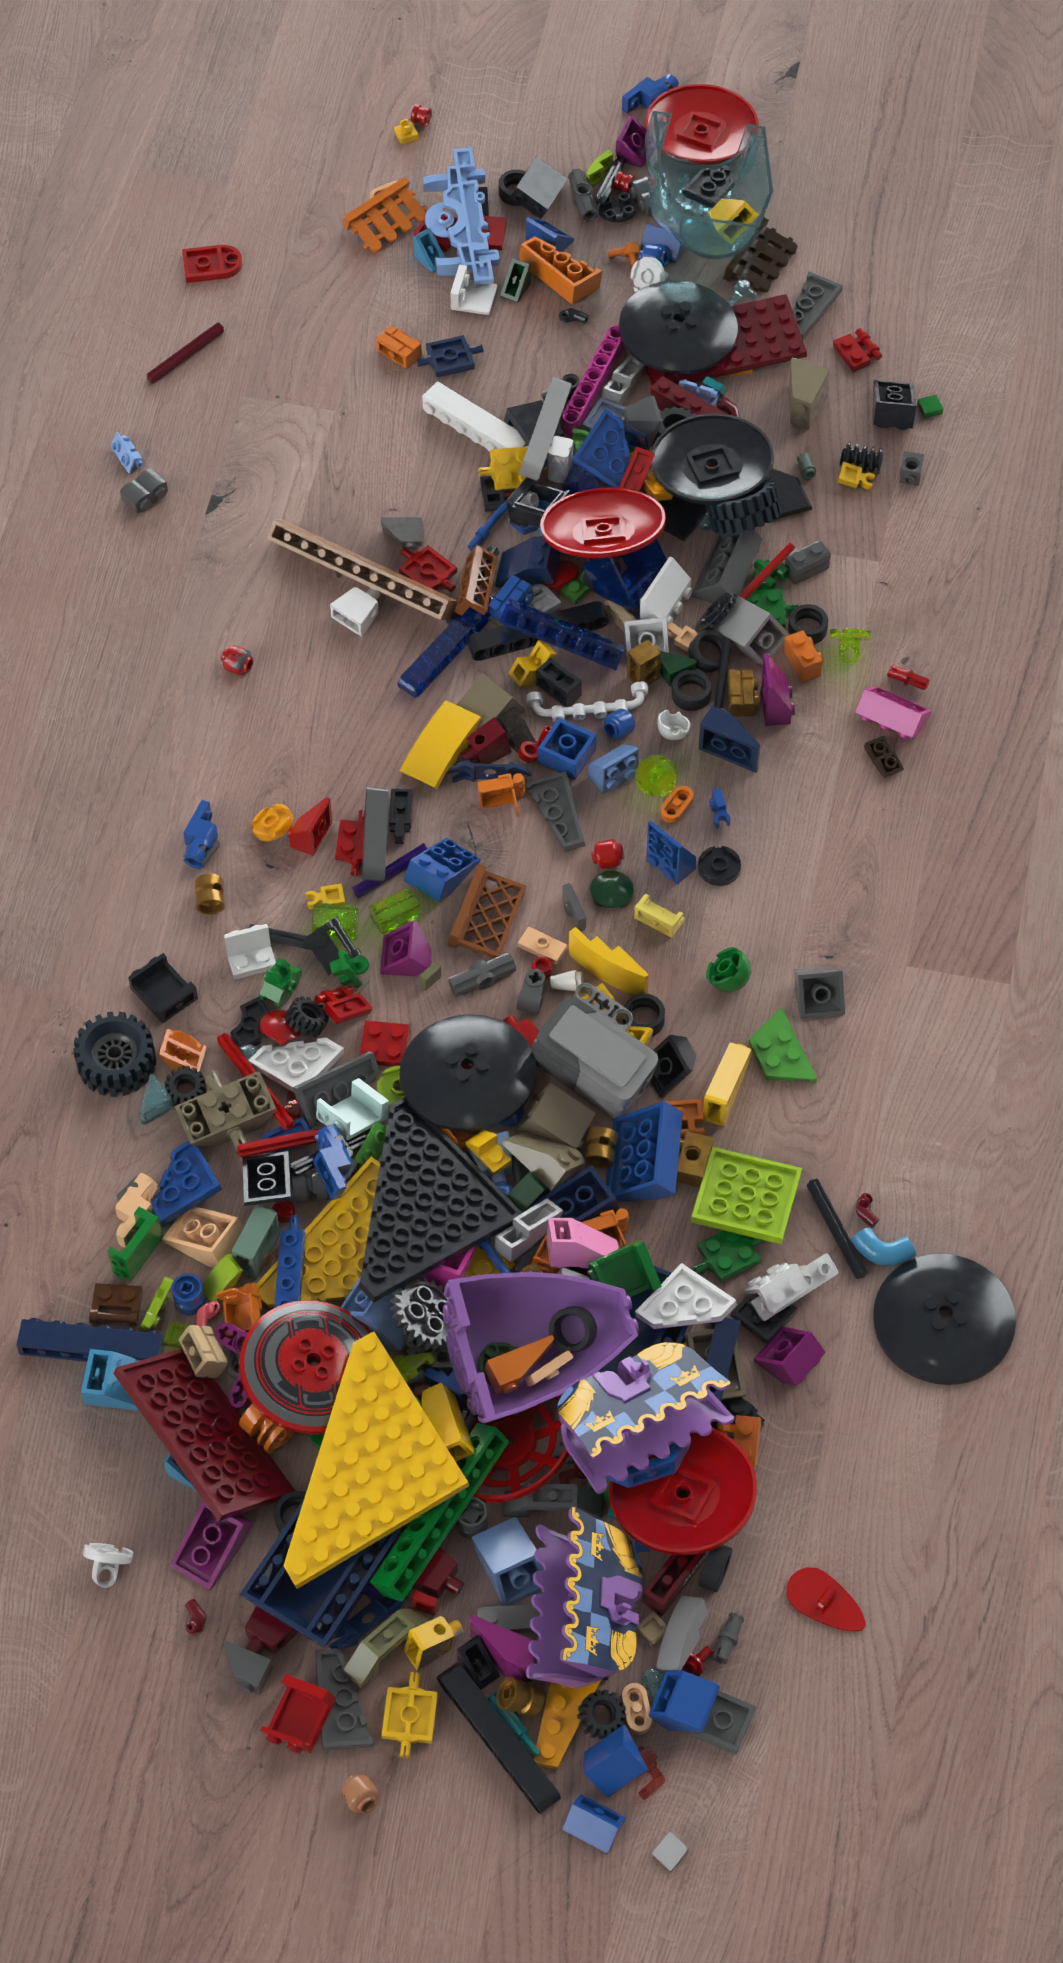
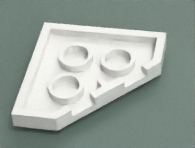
M319 1038L317 1042L304 1043V1041L289 1042L286 1046L280 1047L266 1045L262 1046L248 1061L255 1070L260 1071L263 1075L294 1092V1086L328 1071L344 1054V1048L328 1038Z
M681 1263L661 1284L662 1287L656 1289L635 1313L636 1317L653 1329L720 1322L736 1307L737 1302L736 1299Z

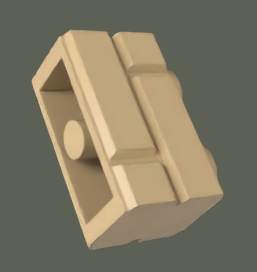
M190 1325L186 1328L179 1338V1343L196 1377H219L228 1365V1361L211 1327Z

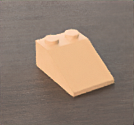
M193 1207L177 1218L162 1240L164 1243L202 1264L214 1268L227 1254L232 1255L231 1251L244 1226L238 1217Z

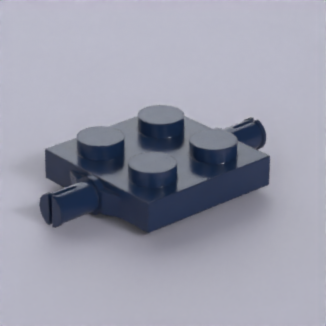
M464 335L426 343L428 357L417 359V365L420 367L430 364L434 369L436 378L475 369L472 355L483 353V346L481 344L471 347L466 342Z

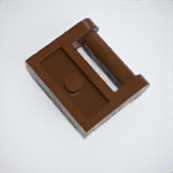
M95 1283L89 1322L96 1324L98 1321L129 1323L130 1326H137L143 1293L142 1286ZM100 1309L124 1310L131 1312L130 1314L100 1312Z

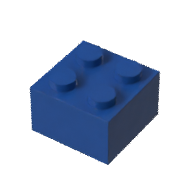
M558 718L538 747V763L559 773L566 771L568 777L576 780L596 750L597 734L562 718Z

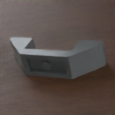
M527 1483L522 1485L521 1490L532 1485L533 1483ZM545 1484L529 1495L504 1502L503 1517H528V1510L569 1511L571 1507H575L596 1519H601L602 1494H597L595 1491L578 1484ZM511 1490L505 1491L504 1495L511 1493Z

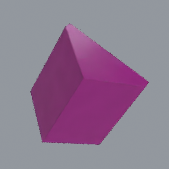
M630 114L616 140V156L619 155L621 157L623 155L626 164L642 167L653 144L648 138L646 129Z

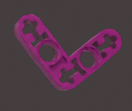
M225 1322L218 1325L215 1337L219 1343L240 1355L241 1341L248 1332L234 1324ZM228 1330L229 1334L235 1336L234 1339L227 1338L225 1331ZM239 1373L230 1391L229 1402L233 1407L247 1409L252 1403L244 1391ZM240 1394H241V1396L243 1397V1401H242V1402H241V1399L238 1398Z

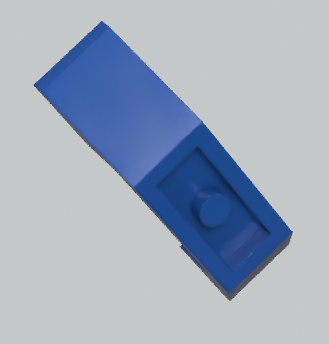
M670 1444V1455L667 1458L661 1459L655 1456L649 1459V1467L644 1470H638L634 1466H629L627 1468L628 1478L624 1481H617L612 1477L607 1479L630 1488L675 1474L690 1445L679 1447L677 1444Z

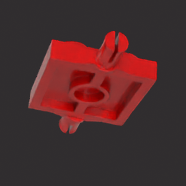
M429 545L416 553H412L406 547L401 550L400 554L408 560L399 568V574L433 590L443 586L452 593L456 589V585L451 583L449 579L457 573V567Z
M359 810L358 821L340 819L335 860L346 861L352 864L350 872L352 876H354L355 869L356 876L360 875V865H362L365 810L363 817V810Z

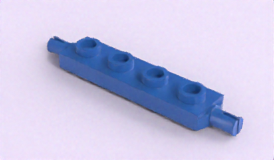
M297 1215L290 1216L289 1229L281 1230L274 1308L286 1303L301 1301L306 1233L303 1229H299L300 1217Z

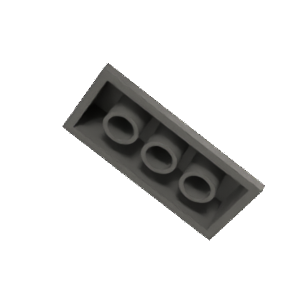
M745 530L743 533L735 532L734 534H728V532L725 534L718 533L691 595L714 603L728 591H733L738 597L763 539L754 530Z

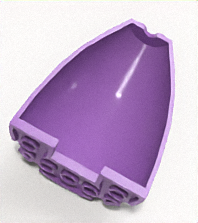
M540 1272L485 1274L449 1280L444 1290L445 1298L448 1297L446 1305H443L444 1322L449 1324L446 1342L452 1368L461 1394H467L468 1396L467 1407L472 1415H479L478 1421L481 1423L491 1422L522 1412L563 1394L576 1382L599 1371L614 1359L638 1336L637 1332H639L637 1320L635 1318L632 1319L629 1314V1310L632 1309V1301L626 1295L625 1289L594 1280ZM579 1306L590 1311L597 1325V1336L593 1344L585 1350L571 1353L574 1358L558 1368L560 1373L552 1379L547 1380L545 1377L528 1387L524 1378L513 1392L508 1394L502 1392L496 1395L493 1387L486 1382L484 1372H479L478 1359L487 1344L505 1342L520 1348L548 1337L549 1322L552 1316L560 1309ZM570 1315L564 1318L561 1323V1332L567 1342L576 1344L583 1340L585 1328L579 1317ZM552 1343L548 1352L526 1377L564 1352L556 1348Z

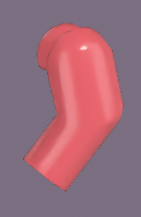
M211 1301L199 1308L196 1315V1325L199 1327L207 1326L208 1321L221 1310L220 1303Z

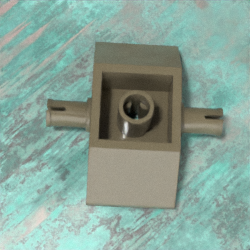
M214 1070L211 1071L213 1080L209 1072L204 1075L210 1092L175 1106V1109L191 1146L216 1147L232 1140L238 1154L237 1145L248 1143L245 1134L259 1129L277 1110L260 1071L223 1086L218 1072Z

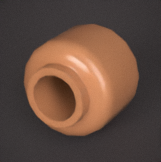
M353 1775L346 1779L341 1790V1796L353 1813L366 1814L376 1807L379 1791L368 1776Z

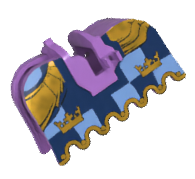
M665 1342L656 1344L643 1350L633 1358L629 1356L623 1359L617 1367L618 1375L613 1371L602 1373L596 1371L592 1373L589 1377L569 1387L561 1396L557 1406L560 1422L562 1423L563 1444L597 1494L607 1489L606 1479L609 1477L617 1481L626 1480L628 1478L627 1468L629 1466H634L638 1470L648 1468V1457L650 1455H655L661 1459L667 1458L670 1455V1444H677L679 1447L689 1446L691 1444V1433L695 1432L701 1436H708L712 1431L711 1422L717 1421L721 1425H728L734 1421V1416L708 1388L714 1387L717 1390H725L731 1386V1382L712 1368L692 1348L680 1343Z
M571 1507L569 1509V1518L578 1526L577 1531L573 1530L568 1533V1536H565L541 1524L536 1527V1535L544 1542L545 1548H539L534 1553L535 1559L542 1564L543 1571L535 1572L533 1574V1581L541 1588L542 1593L532 1596V1605L539 1610L540 1617L532 1618L530 1620V1627L532 1631L538 1634L539 1640H533L528 1645V1650L530 1654L536 1657L537 1664H531L527 1667L526 1676L530 1679L548 1681L577 1689L588 1687L602 1680L605 1676H611L624 1670L633 1661L636 1653V1627L639 1623V1614L630 1611L631 1607H636V1602L642 1595L643 1571L640 1557L625 1533L575 1507Z

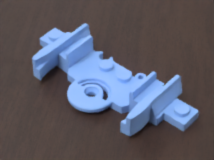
M472 147L453 149L455 166H447V174L423 177L424 192L444 191V203L435 204L427 211L425 215L426 227L430 228L432 233L438 237H449L451 246L457 248V257H435L437 275H456L459 265L467 266V272L473 273L474 285L494 283L492 266L499 265L500 257L498 250H489L487 240L490 238V233L482 232L483 229H488V223L484 221L481 205L485 202V195L479 192L478 184L485 183V171L483 169L475 170ZM443 208L451 209L456 213L458 220L454 226H452L454 224V216L448 211H443ZM446 216L448 219L442 220L441 217Z

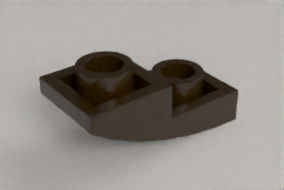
M885 736L864 744L867 754L884 778L904 771L898 755L895 751L892 752Z

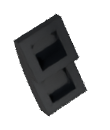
M482 476L480 477V485L485 512L496 511L505 502L503 489L495 490L492 477Z

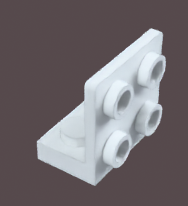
M459 265L450 293L451 310L489 315L496 295L497 284L474 285V280H470V274H467V266Z
M267 924L254 925L251 928L240 931L235 930L224 935L227 958L234 980L266 972L276 963Z

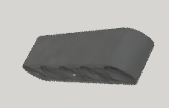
M366 788L362 879L384 881L388 788Z

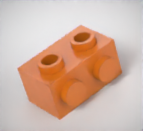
M804 630L786 636L784 638L783 653L801 682L803 683L821 676L824 660L821 653L817 652L814 648L812 638L808 637Z

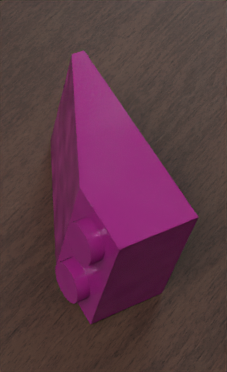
M765 653L763 655L760 688L765 726L791 724V716L795 715V705L790 702L792 686H788L787 677L770 655Z
M202 1501L169 1566L207 1589L212 1590L243 1545L254 1523L240 1514L218 1521L206 1503Z
M471 1615L469 1619L470 1637L473 1638L476 1635L480 1637L492 1662L506 1678L512 1677L524 1682H532L533 1679L527 1678L526 1670L529 1665L537 1664L536 1657L530 1654L528 1650V1645L533 1640Z

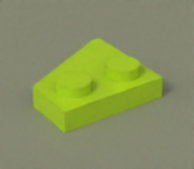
M165 1276L153 1297L138 1331L146 1332L150 1328H156L160 1316L157 1314L160 1308L164 1310L170 1298L167 1296V1293L174 1280Z

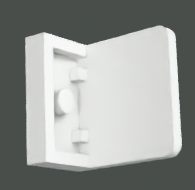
M783 1263L770 1267L767 1270L768 1274L764 1277L758 1276L748 1282L749 1287L744 1291L746 1294L758 1293L768 1311L774 1313L811 1287L797 1264Z

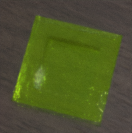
M170 1321L164 1340L165 1346L182 1349L179 1338L190 1325Z

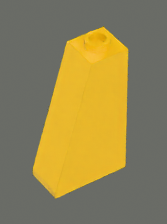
M723 198L708 212L717 231L731 244L759 215L744 200Z
M729 1043L704 1097V1121L722 1127L725 1126L751 1059V1049L745 1045Z
M443 1383L423 1390L421 1407L455 1462L474 1454V1448L456 1396Z

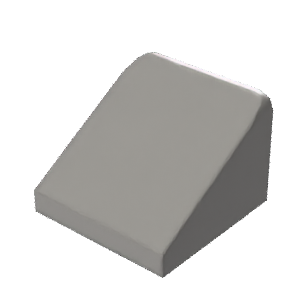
M670 1831L653 1851L652 1855L672 1872L688 1855L689 1848Z

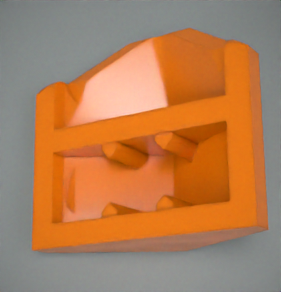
M166 1029L157 1056L171 1070L178 1071V1067L181 1066L182 1070H185L186 1066H190V1071L194 1067L199 1072L207 1047L204 1044L201 1045L191 1035L180 1030Z

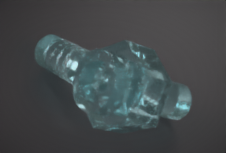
M745 279L737 281L733 287L735 293L727 301L730 306H734L743 295L748 296L752 300L755 299L757 293L749 288L750 282Z
M656 1668L643 1672L644 1676L641 1681L646 1690H651L653 1700H655L665 1672H658Z

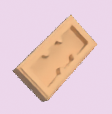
M529 926L518 942L519 948L538 957H545L555 965L558 964L567 950V944Z
M565 1351L526 1377L525 1382L530 1387L545 1377L547 1380L552 1379L560 1373L558 1368L574 1357L570 1351Z

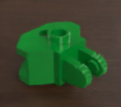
M278 958L271 969L269 968L264 975V984L259 994L260 999L266 1000L268 998L274 1001L275 1006L278 1008L285 1005L298 987L302 977V970L290 965L286 960Z

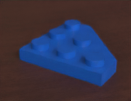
M605 408L571 460L611 488H619L630 462L623 420Z
M189 1141L172 1151L170 1156L171 1163L168 1170L164 1171L159 1184L160 1191L157 1198H154L152 1202V1209L156 1216L159 1217V1221L163 1226L223 1190L199 1147L191 1146Z

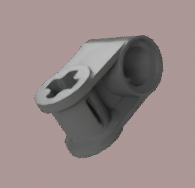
M532 969L525 975L523 987L517 1001V1010L539 1014L545 991V975L541 970Z

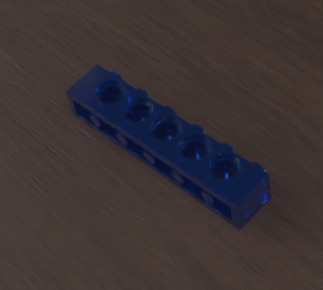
M508 598L499 623L615 671L625 649V645L510 598Z

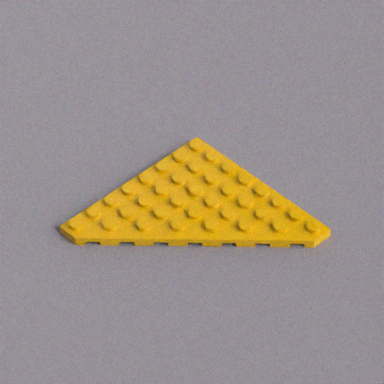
M372 1156L348 1181L342 1196L339 1199L331 1200L304 1230L306 1237L301 1301L333 1302L346 1300L361 1277L380 1162ZM477 1245L466 1277L495 1273L501 1274L484 1249H480ZM498 1253L502 1261L512 1272L516 1264ZM278 1260L257 1283L259 1289L257 1295L261 1296V1303L268 1308L275 1307Z
M374 1331L352 1345L283 1565L296 1589L470 1486Z

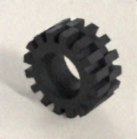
M301 996L300 998H295L285 1014V1017H287L285 1020L290 1022V1028L294 1027L296 1033L300 1031V1035L304 1036L307 1034V1037L311 1038L321 1034L329 1021V1015L322 1009L324 1006L322 1004L318 1005L315 999L311 1001L310 997L305 999L304 996Z
M182 1066L178 1067V1072L172 1070V1076L168 1074L166 1077L167 1081L164 1083L167 1100L171 1102V1106L174 1108L178 1104L207 1092L202 1073L200 1071L197 1072V1069L194 1067L190 1071V1066H186L185 1070H182ZM183 1083H191L194 1085V1090L190 1093L182 1094L177 1091V1087Z
M596 1690L594 1693L589 1694L578 1708L580 1713L577 1714V1719H581L579 1723L580 1728L584 1726L585 1730L583 1732L586 1735L591 1733V1737L594 1739L596 1737L604 1739L623 1726V1720L626 1719V1714L623 1713L626 1710L625 1705L621 1706L620 1704L622 1699L619 1698L617 1700L615 1698L617 1694L614 1692L609 1694V1690H603L602 1692ZM603 1705L610 1711L608 1723L601 1724L594 1719L593 1709L595 1706Z

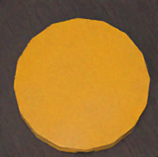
M274 804V807L270 809L266 807L255 816L252 821V831L256 838L267 842L276 840L290 829L294 817L287 806Z

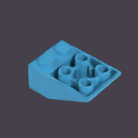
M90 1349L81 1389L84 1404L139 1411L113 1373L119 1366L140 1360L113 1351Z

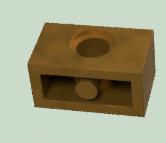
M686 1132L685 1139H680L679 1153L681 1154L678 1159L676 1182L696 1187L701 1186L713 1147V1137ZM693 1157V1158H696L697 1160H695V1161H690V1160H688V1158Z

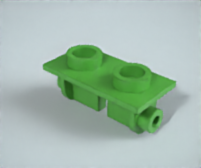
M375 1121L354 1158L355 1161H358L360 1168L371 1156L378 1161L382 1155L386 1127L378 1121Z

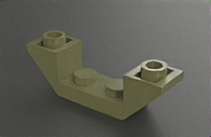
M417 1607L397 1610L361 1641L345 1666L344 1673L362 1688L379 1673V1662L407 1639L409 1630L431 1620Z

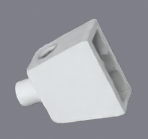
M357 587L352 588L330 604L331 618L362 637L379 613L377 599L380 597V593L373 588H370L366 593Z

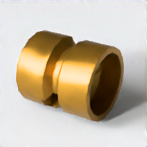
M203 874L195 879L196 909L198 912L205 915H213L224 910L225 900L222 877L216 874Z
M602 1126L591 1127L588 1130V1146L585 1149L584 1156L587 1165L594 1168H609L613 1166L615 1155L613 1149L616 1148L618 1135L616 1131Z
M507 1677L501 1682L497 1691L498 1706L510 1712L516 1711L519 1714L534 1717L540 1713L544 1704V1689L541 1685Z

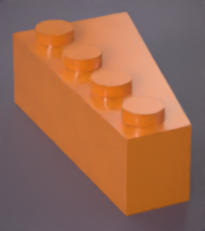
M535 236L521 244L519 260L531 264V272L570 304L576 303L600 288L602 270L598 268L594 270L588 267V263L572 259L571 254L559 252L555 246Z

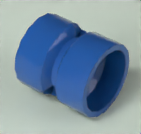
M183 1274L172 1283V1294L176 1309L183 1315L192 1316L197 1314L198 1309L205 1305L201 1280L193 1274Z

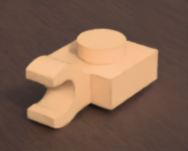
M672 622L667 626L668 638L674 639V645L688 652L691 641L699 633L688 626H685L682 630Z

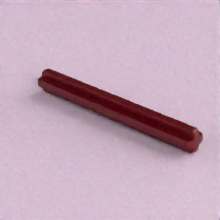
M217 322L149 371L146 374L147 380L155 383L222 334L224 332L223 325Z

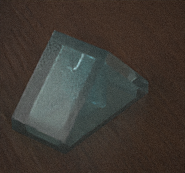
M150 1074L139 1112L141 1124L144 1125L174 1109L172 1098L154 1074Z

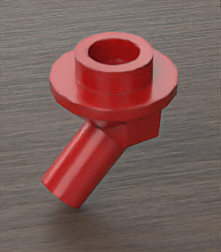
M706 1646L696 1656L691 1653L682 1670L699 1677L705 1669L702 1663L713 1654V1651Z

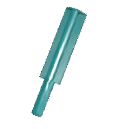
M497 1692L492 1694L488 1701L518 1740L521 1739L534 1757L538 1756L540 1751L527 1736L528 1729L514 1712L503 1710L498 1706Z

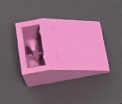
M548 1218L547 1248L551 1267L589 1268L588 1262L619 1249L616 1239L573 1218Z

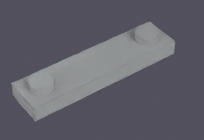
M532 1604L477 1607L479 1618L513 1632H532L530 1620L534 1617H540L539 1610L534 1608Z

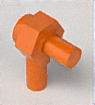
M628 242L624 248L608 250L609 258L621 255L629 258L630 267H633L641 249L637 242Z

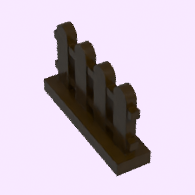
M762 216L727 265L723 279L730 282L733 277H736V281L741 282L742 280L754 287L753 290L756 292L758 290L768 292L771 283L767 278L775 280L779 277L780 270L775 266H787L789 258L785 255V252L795 254L798 246L793 242V238L789 237L787 239L776 232L777 229L773 227L769 229L767 227L769 219ZM768 243L772 244L773 246L779 248L780 251H778V250H776V249L770 247V246L767 245V244H768ZM760 255L764 257L765 259L771 261V263L762 260L758 256ZM752 268V269H754L755 271H757V272H759V273H761V274H763V275L760 276V275H758V274H756V273L750 271L749 269Z

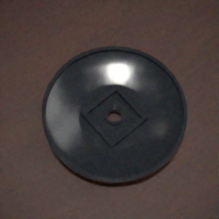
M674 280L651 284L633 294L621 311L619 332L628 352L642 364L665 373L691 374L710 369L729 355L736 342L738 324L733 309L718 293L697 283ZM675 319H682L683 322H678Z
M701 414L680 420L660 434L651 451L656 455L651 468L657 482L668 493L679 499L704 505H717L721 502L739 500L751 495L767 481L774 464L773 447L765 433L745 419L726 414Z
M467 1014L452 1016L426 1027L410 1042L400 1064V1083L408 1104L426 1121L448 1130L479 1131L507 1121L523 1108L535 1087L537 1075L536 1060L531 1052L532 1048L528 1041L511 1025L496 1018L483 1015ZM466 1063L474 1065L471 1069L462 1068V1065Z
M929 1254L903 1263L884 1280L875 1299L873 1323L880 1346L889 1359L901 1370L929 1383L956 1385L977 1380L991 1372L1001 1363L1012 1345L1016 1327V1316L1008 1291L1001 1281L987 1268L958 1255ZM943 1309L949 1310L952 1316L943 1318L940 1316L939 1311Z

